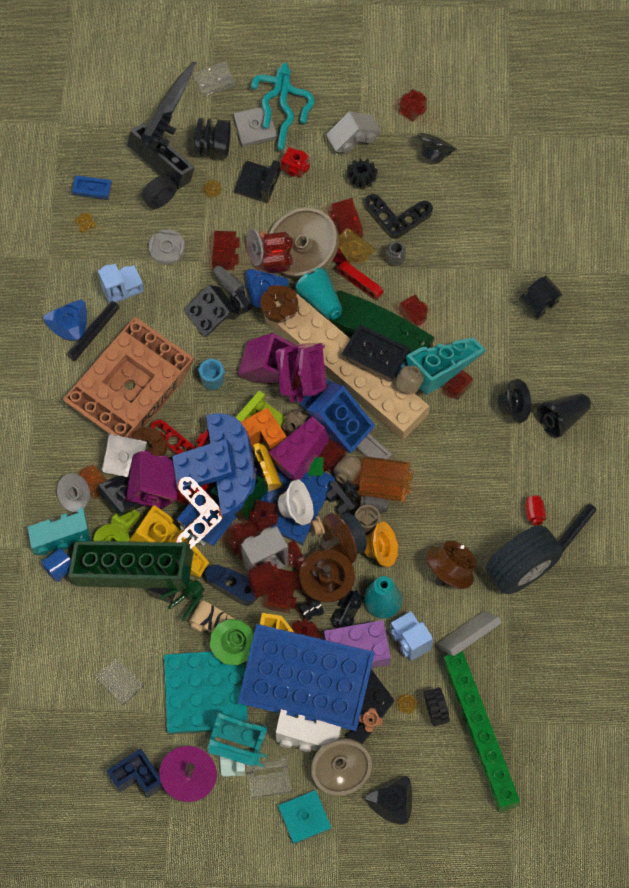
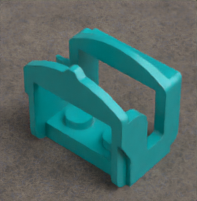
M223 710L218 712L207 747L209 749L208 753L250 766L258 765L264 767L265 764L260 763L259 759L261 757L267 758V755L259 751L267 731L266 724L262 723L261 726L225 715ZM220 737L255 749L254 752L215 741V738Z

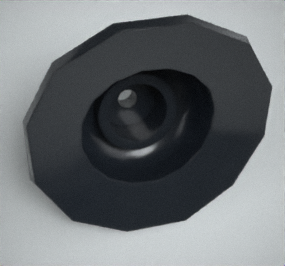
M426 133L417 134L418 138L422 141L421 155L429 160L441 162L450 153L457 151V148L441 138Z
M520 379L511 380L508 388L499 393V410L505 415L512 416L518 424L526 421L530 415L532 404L530 391L524 381Z

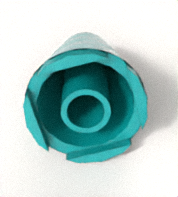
M315 268L313 269L314 273L309 274L307 272L295 286L297 289L295 290L296 293L329 320L337 319L341 315L342 306L326 269Z
M381 576L370 584L363 596L367 612L379 619H388L395 616L401 608L403 601L400 589L392 579L386 576Z

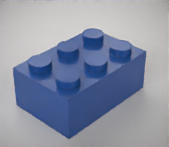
M331 383L307 409L309 414L325 427L328 437L339 450L352 453L375 427V424L344 385Z

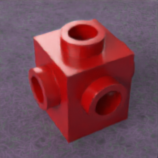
M289 147L281 160V170L287 172L292 177L301 178L310 168L309 155L302 150Z

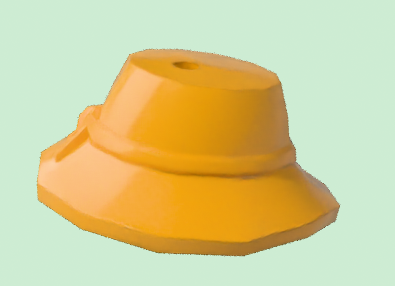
M382 521L377 523L372 533L366 535L367 547L364 552L366 556L377 559L380 565L388 568L394 565L396 561L398 543L395 533L389 524Z

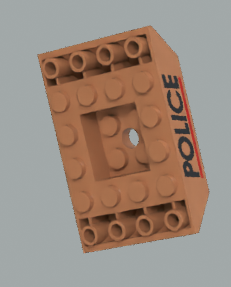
M134 317L64 397L63 401L108 434L131 438V434L134 431L146 426L184 381L194 361V357L137 317ZM132 382L135 384V387L132 390H128L125 388V385Z

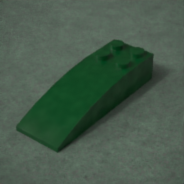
M340 290L336 293L342 306V311L337 319H330L329 321L350 338L359 324L409 347V354L421 347H433L435 337L406 319L355 295Z

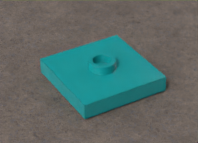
M316 790L278 805L293 844L332 829Z

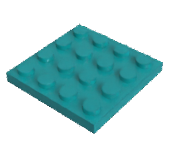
M213 652L164 655L168 734L212 732L218 712H221V710L224 711L223 714L248 721L247 705L238 703L245 675V662L239 665L224 664L214 656Z

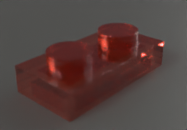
M295 540L287 543L288 559L291 567H296L299 572L304 562V555Z

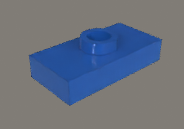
M76 175L72 193L73 195L109 200L112 181Z

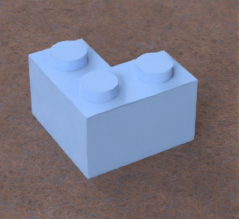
M116 264L105 265L98 270L101 287L109 303L111 301L119 302L144 292L143 283L135 265L123 267L119 271Z
M412 611L391 622V630L389 632L394 641L398 640L400 643V650L405 658L408 656L410 661L431 650L433 638L424 623L421 622L419 624Z

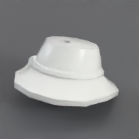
M299 479L292 481L287 491L281 494L278 499L279 510L285 518H293L297 523L306 525L311 522L314 515L313 503L304 483Z

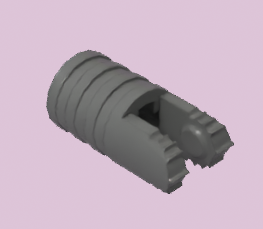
M222 266L214 268V274L220 281V285L230 295L238 290H244L245 286L232 273H228Z

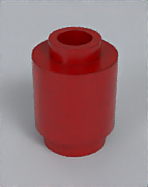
M538 495L527 497L525 503L527 522L532 523L533 526L542 525L543 521L547 519L544 501Z

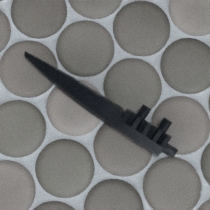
M192 62L183 71L161 100L141 136L143 150L147 151L149 148L156 150L158 144L165 147L168 146L170 140L164 138L163 134L166 131L174 135L176 128L169 125L172 119L171 115L189 82L197 62Z

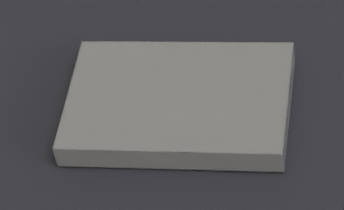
M483 611L436 643L439 650L455 656L502 622L498 616Z

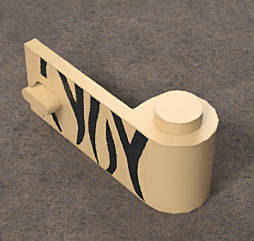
M200 601L189 623L191 624L190 627L199 633L201 631L212 633L219 623L234 618L208 602Z

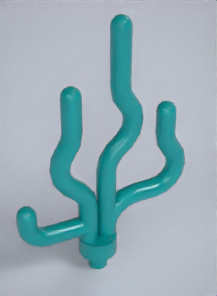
M282 63V66L277 69L276 77L259 74L253 78L251 88L254 90L258 88V84L261 81L275 84L274 89L266 93L262 99V107L265 112L263 120L264 129H268L271 122L272 110L269 100L276 97L281 91L280 106L286 113L287 119L280 128L277 146L280 151L285 148L287 130L294 121V113L287 104L288 91L294 95L303 96L308 100L301 111V124L307 122L308 113L315 104L314 96L309 91L291 85V70L288 68L289 65L287 63Z

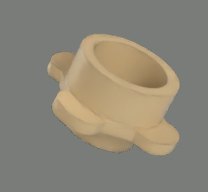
M316 516V519L309 523L311 526L310 530L313 536L318 535L321 538L322 534L325 533L323 520Z

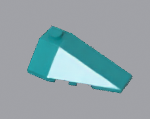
M473 337L453 341V344L448 345L436 344V347L432 348L421 347L408 354L406 360L408 366H416L420 369L424 377L420 389L428 395L484 354L486 349Z

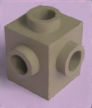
M300 408L293 412L290 411L284 418L286 422L282 428L291 435L309 420L311 416H309L307 411Z

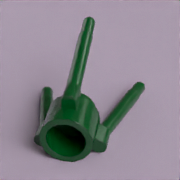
M190 579L188 589H185L184 594L170 604L168 609H172L186 597L190 600L194 599L181 618L182 621H185L198 601L204 597L202 594L204 592L202 584L196 579L193 581ZM173 589L159 596V599H164L183 589Z

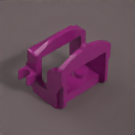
M303 343L279 348L276 351L280 392L283 396H290V402H295L296 397L298 402L304 400L303 396L316 395L329 386L326 383L323 355L325 345H322V343ZM298 350L300 353L298 376L301 379L302 386L291 389L287 353Z

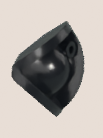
M402 776L378 786L367 793V803L384 819L396 824L407 823L412 809L410 778Z

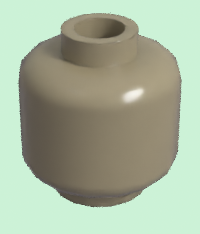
M405 366L401 369L395 382L398 390L403 394H414L419 390L424 377L418 367Z
M355 456L342 457L334 467L336 480L342 484H345L347 481L350 484L354 483L362 473L360 460Z

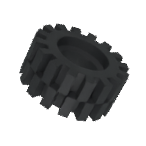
M438 687L424 691L425 703L432 725L435 727L449 723L448 707L442 689Z

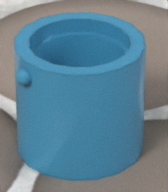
M216 359L205 360L200 365V368H198L201 383L206 389H219L225 381L224 374L226 372L223 365Z

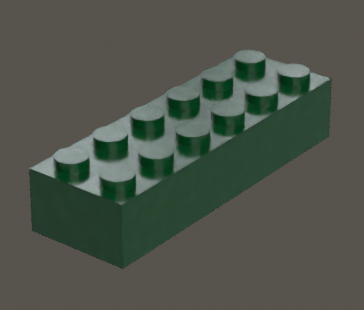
M75 541L68 577L75 586L188 589L194 552L188 543Z

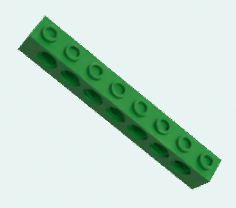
M462 650L455 656H444L443 665L498 812L518 807L520 803L519 796L464 652Z

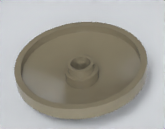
M311 207L294 209L283 215L272 227L267 240L268 257L280 273L291 278L300 279L307 272L309 274L314 273L313 269L315 268L325 269L334 259L338 250L339 234L337 227L332 219L319 209Z

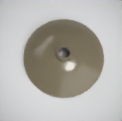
M336 739L328 742L317 751L311 764V774L318 788L325 793L338 796L353 793L361 788L368 780L372 770V760L369 752L361 743L352 739Z

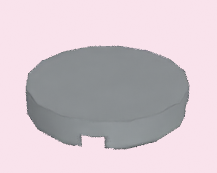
M170 229L161 230L151 237L149 253L157 263L171 265L183 257L185 241L176 231Z

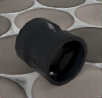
M312 598L308 603L302 602L298 604L305 622L312 620L313 616L324 614L321 603Z

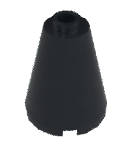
M580 393L543 402L537 408L538 420L540 424L544 423L546 427L544 431L549 436L558 438L566 433L590 410L591 401L587 395Z

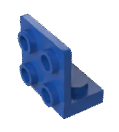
M201 494L197 495L195 503L198 506L204 505L205 497ZM189 503L177 518V521L185 529L200 513ZM210 510L209 512L211 515L207 519H205L204 516L201 519L206 521L208 526H210L211 523H209L208 521L211 518H218L216 515L218 513L217 510ZM233 514L226 518L222 517L221 521L201 540L214 546L235 520L236 515ZM201 522L196 523L194 531L197 534L203 533L204 525Z

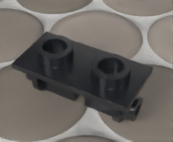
M356 589L354 592L350 590L342 598L339 606L345 609H337L332 619V626L339 628L340 626L348 627L353 625L354 617L358 609L361 608L363 597Z

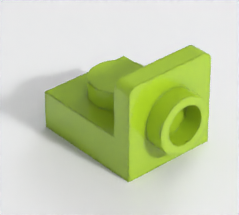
M133 510L121 517L116 513L112 517L111 524L121 526L129 534L130 528L138 521L141 513Z

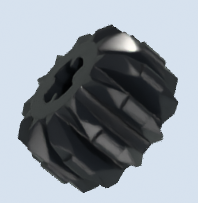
M360 157L359 162L353 160L352 165H349L347 168L350 185L355 184L356 189L359 186L365 189V185L371 187L372 182L377 180V168H375L374 162L369 163L368 158L362 161Z

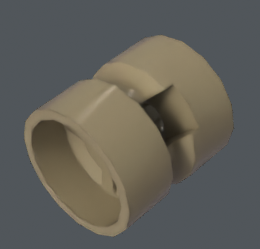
M363 505L357 509L355 517L362 525L365 535L372 533L377 523L380 522V512L372 505Z

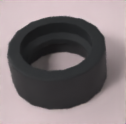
M160 175L146 185L141 197L151 209H158L173 198L177 191V186L169 176Z

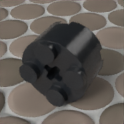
M545 275V277L542 276L528 288L527 295L525 296L523 293L518 301L538 320L546 313L545 310L548 307L552 309L559 303L558 299L563 294Z

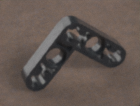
M370 194L365 199L366 210L387 235L393 239L402 237L430 218L433 211V206L429 201H421L397 217L378 195ZM370 201L376 202V206L374 204L370 205ZM421 208H423V209H427V208H428V211H427V212H425V211H422V212H421ZM381 213H387L389 215V218L386 220H382L379 217V215ZM408 216H412L415 219V221L413 223H407L405 221V218ZM392 227L395 229L399 227L398 232L396 230L392 231Z

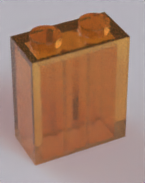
M365 456L359 495L405 502L406 494H410L411 483L408 482H412L413 471L410 470L411 462Z

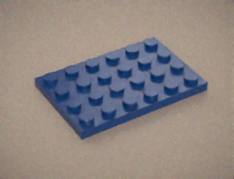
M256 624L238 703L280 713L282 709L287 711L286 715L294 717L302 715L307 720L315 722L319 720L356 731L375 651Z

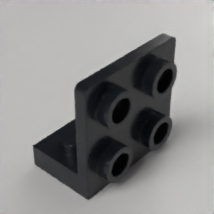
M273 160L272 165L266 167L246 161L234 189L235 193L268 203L281 173L280 162Z
M208 285L184 309L204 337H207L226 318L236 319L240 315L223 290L213 285Z

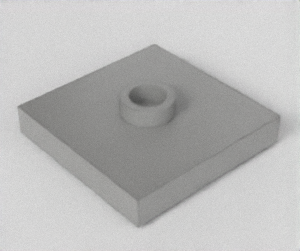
M263 107L234 113L242 147L277 139L272 117L270 127L268 129L263 128L265 114Z

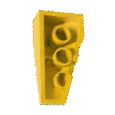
M153 505L131 536L130 541L175 542L182 530L179 531L174 525V520L170 515ZM181 538L182 543H188L186 538ZM193 546L191 549L194 554L190 574L200 578L209 562L197 547Z

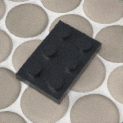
M359 324L341 353V357L392 382L406 356L409 354L410 348Z

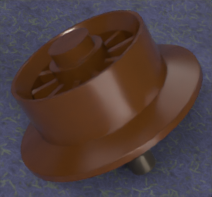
M449 540L442 547H432L428 550L426 560L433 573L437 576L435 579L437 585L440 586L445 582L458 589H467L473 584L474 576L472 571L476 568L477 561L467 547L459 542Z

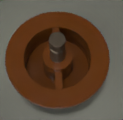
M327 549L323 552L319 550L309 555L300 568L299 577L301 586L308 596L316 601L329 603L342 599L350 592L355 580V571L351 561L344 554L336 550Z

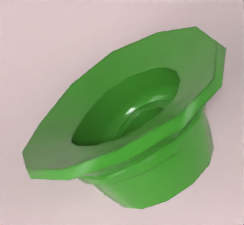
M228 619L219 623L211 633L210 647L214 656L224 664L239 665L247 661L254 637L252 627L238 619Z

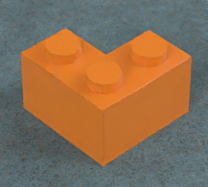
M268 407L241 421V424L249 434L251 448L254 444L263 442L270 452L287 438Z

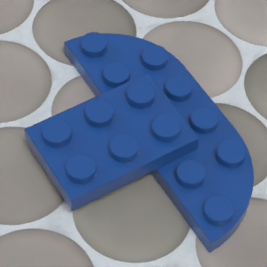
M215 413L206 415L211 444L174 455L173 463L176 484L183 477L192 478L199 486L217 482L221 515L226 518L238 512L244 506L248 496L252 495L256 483V473L250 438L245 427L233 416ZM183 481L182 484H183L184 486H183L182 489H183V490H185V489L190 490V489H191V488H190L191 482H190V481H189V482Z

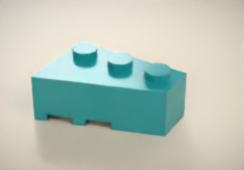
M77 509L78 513L68 516L67 513L63 514L61 519L51 522L49 519L29 526L28 532L34 555H46L49 551L59 548L63 551L67 550L68 547L74 546L75 541H91L84 509Z

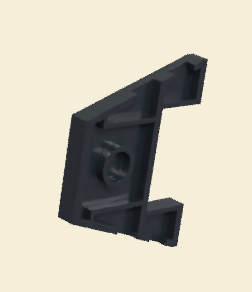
M371 669L360 715H364L370 708H374L379 718H383L395 700ZM362 723V725L357 727L356 731L347 734L346 738L355 740L363 745L372 732H367Z

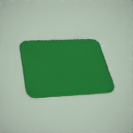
M323 457L314 459L308 471L309 476L323 475Z

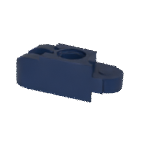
M218 564L211 565L205 571L207 582L214 589L244 606L252 605L260 596V588L255 580L228 567L226 569ZM228 581L236 582L233 587L227 586L226 583ZM248 589L251 593L246 594L244 591Z

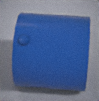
M59 548L49 557L43 559L41 564L54 581L60 582L69 573L71 559Z

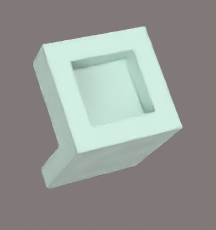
M220 756L222 777L246 776L245 764Z

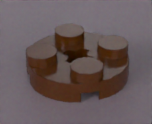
M281 285L268 287L261 297V310L265 317L276 323L286 322L287 319L293 318L298 311L296 292ZM282 301L285 305H281L279 308L275 302Z
M144 427L131 434L132 439L147 441L152 445V448L148 450V452H151V455L165 456L167 441L158 430Z

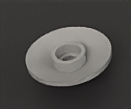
M251 229L247 234V251L252 264L260 266L263 254L266 251V244L261 240L258 232L255 229Z
M71 473L60 479L57 486V496L65 509L71 512H78L77 509H84L88 505L90 490L84 478L78 474Z

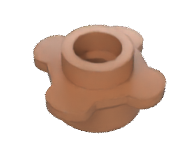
M370 708L368 712L364 715L361 714L359 717V722L364 724L367 732H372L373 728L381 726L383 723L382 718H379L374 708Z

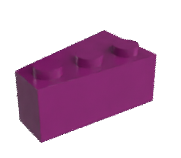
M312 416L272 449L269 454L274 465L291 481L301 480L304 474L308 473L310 465L315 458H318L330 439L325 427Z

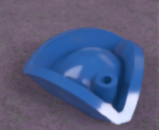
M254 269L246 271L247 294L250 302L258 308H261V297L268 287L272 285L287 287L289 283L287 278Z
M82 299L71 302L45 314L43 319L47 326L58 336L67 340H77L82 337L86 329V304Z

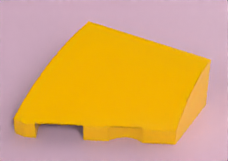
M254 444V453L261 467V475L265 480L268 492L283 487L268 449L262 444Z

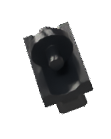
M335 480L331 482L330 485L332 487L326 493L327 497L332 502H335L340 497L344 501L337 507L338 511L341 514L351 513L352 511L356 512L360 507L355 501L360 497L357 493L360 488L359 485H351L348 481L344 486Z

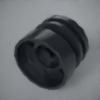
M204 118L198 119L194 132L196 156H201L204 148L205 157H208L210 150L213 149L215 158L227 159L231 135L230 120L218 119L216 127H213L211 119L208 118L206 126Z

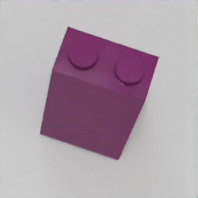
M274 333L247 341L238 375L253 383H279L276 351L279 348L295 344ZM298 350L287 353L291 383L294 381L300 359Z
M141 451L133 456L126 500L149 507L155 505L161 510L177 500V484L173 460H169V457L151 455V452Z

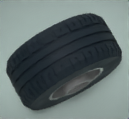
M536 525L518 534L503 545L487 562V573L501 592L513 594L524 589L549 571L561 558L562 546L547 527Z

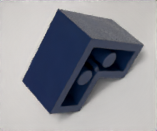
M141 748L107 770L108 776L119 793L135 782L139 784L147 798L163 788L160 776Z

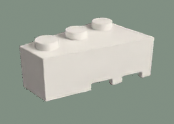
M281 709L276 729V742L280 743L279 745L282 747H300L299 750L304 752L318 751L328 742L340 738L341 727L319 720H316V722L305 720V716L298 715V718L286 715L287 711Z

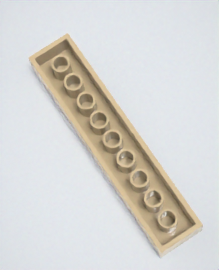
M298 294V311L293 318L287 319L286 322L276 323L265 317L267 325L281 337L295 345L303 343H322V345H325L323 355L326 375L336 384L344 385L357 402L402 440L429 415V405L415 393L403 394L398 390L395 382L396 377L391 382L342 358L341 353L350 338ZM282 301L275 302L279 308L281 305H285Z

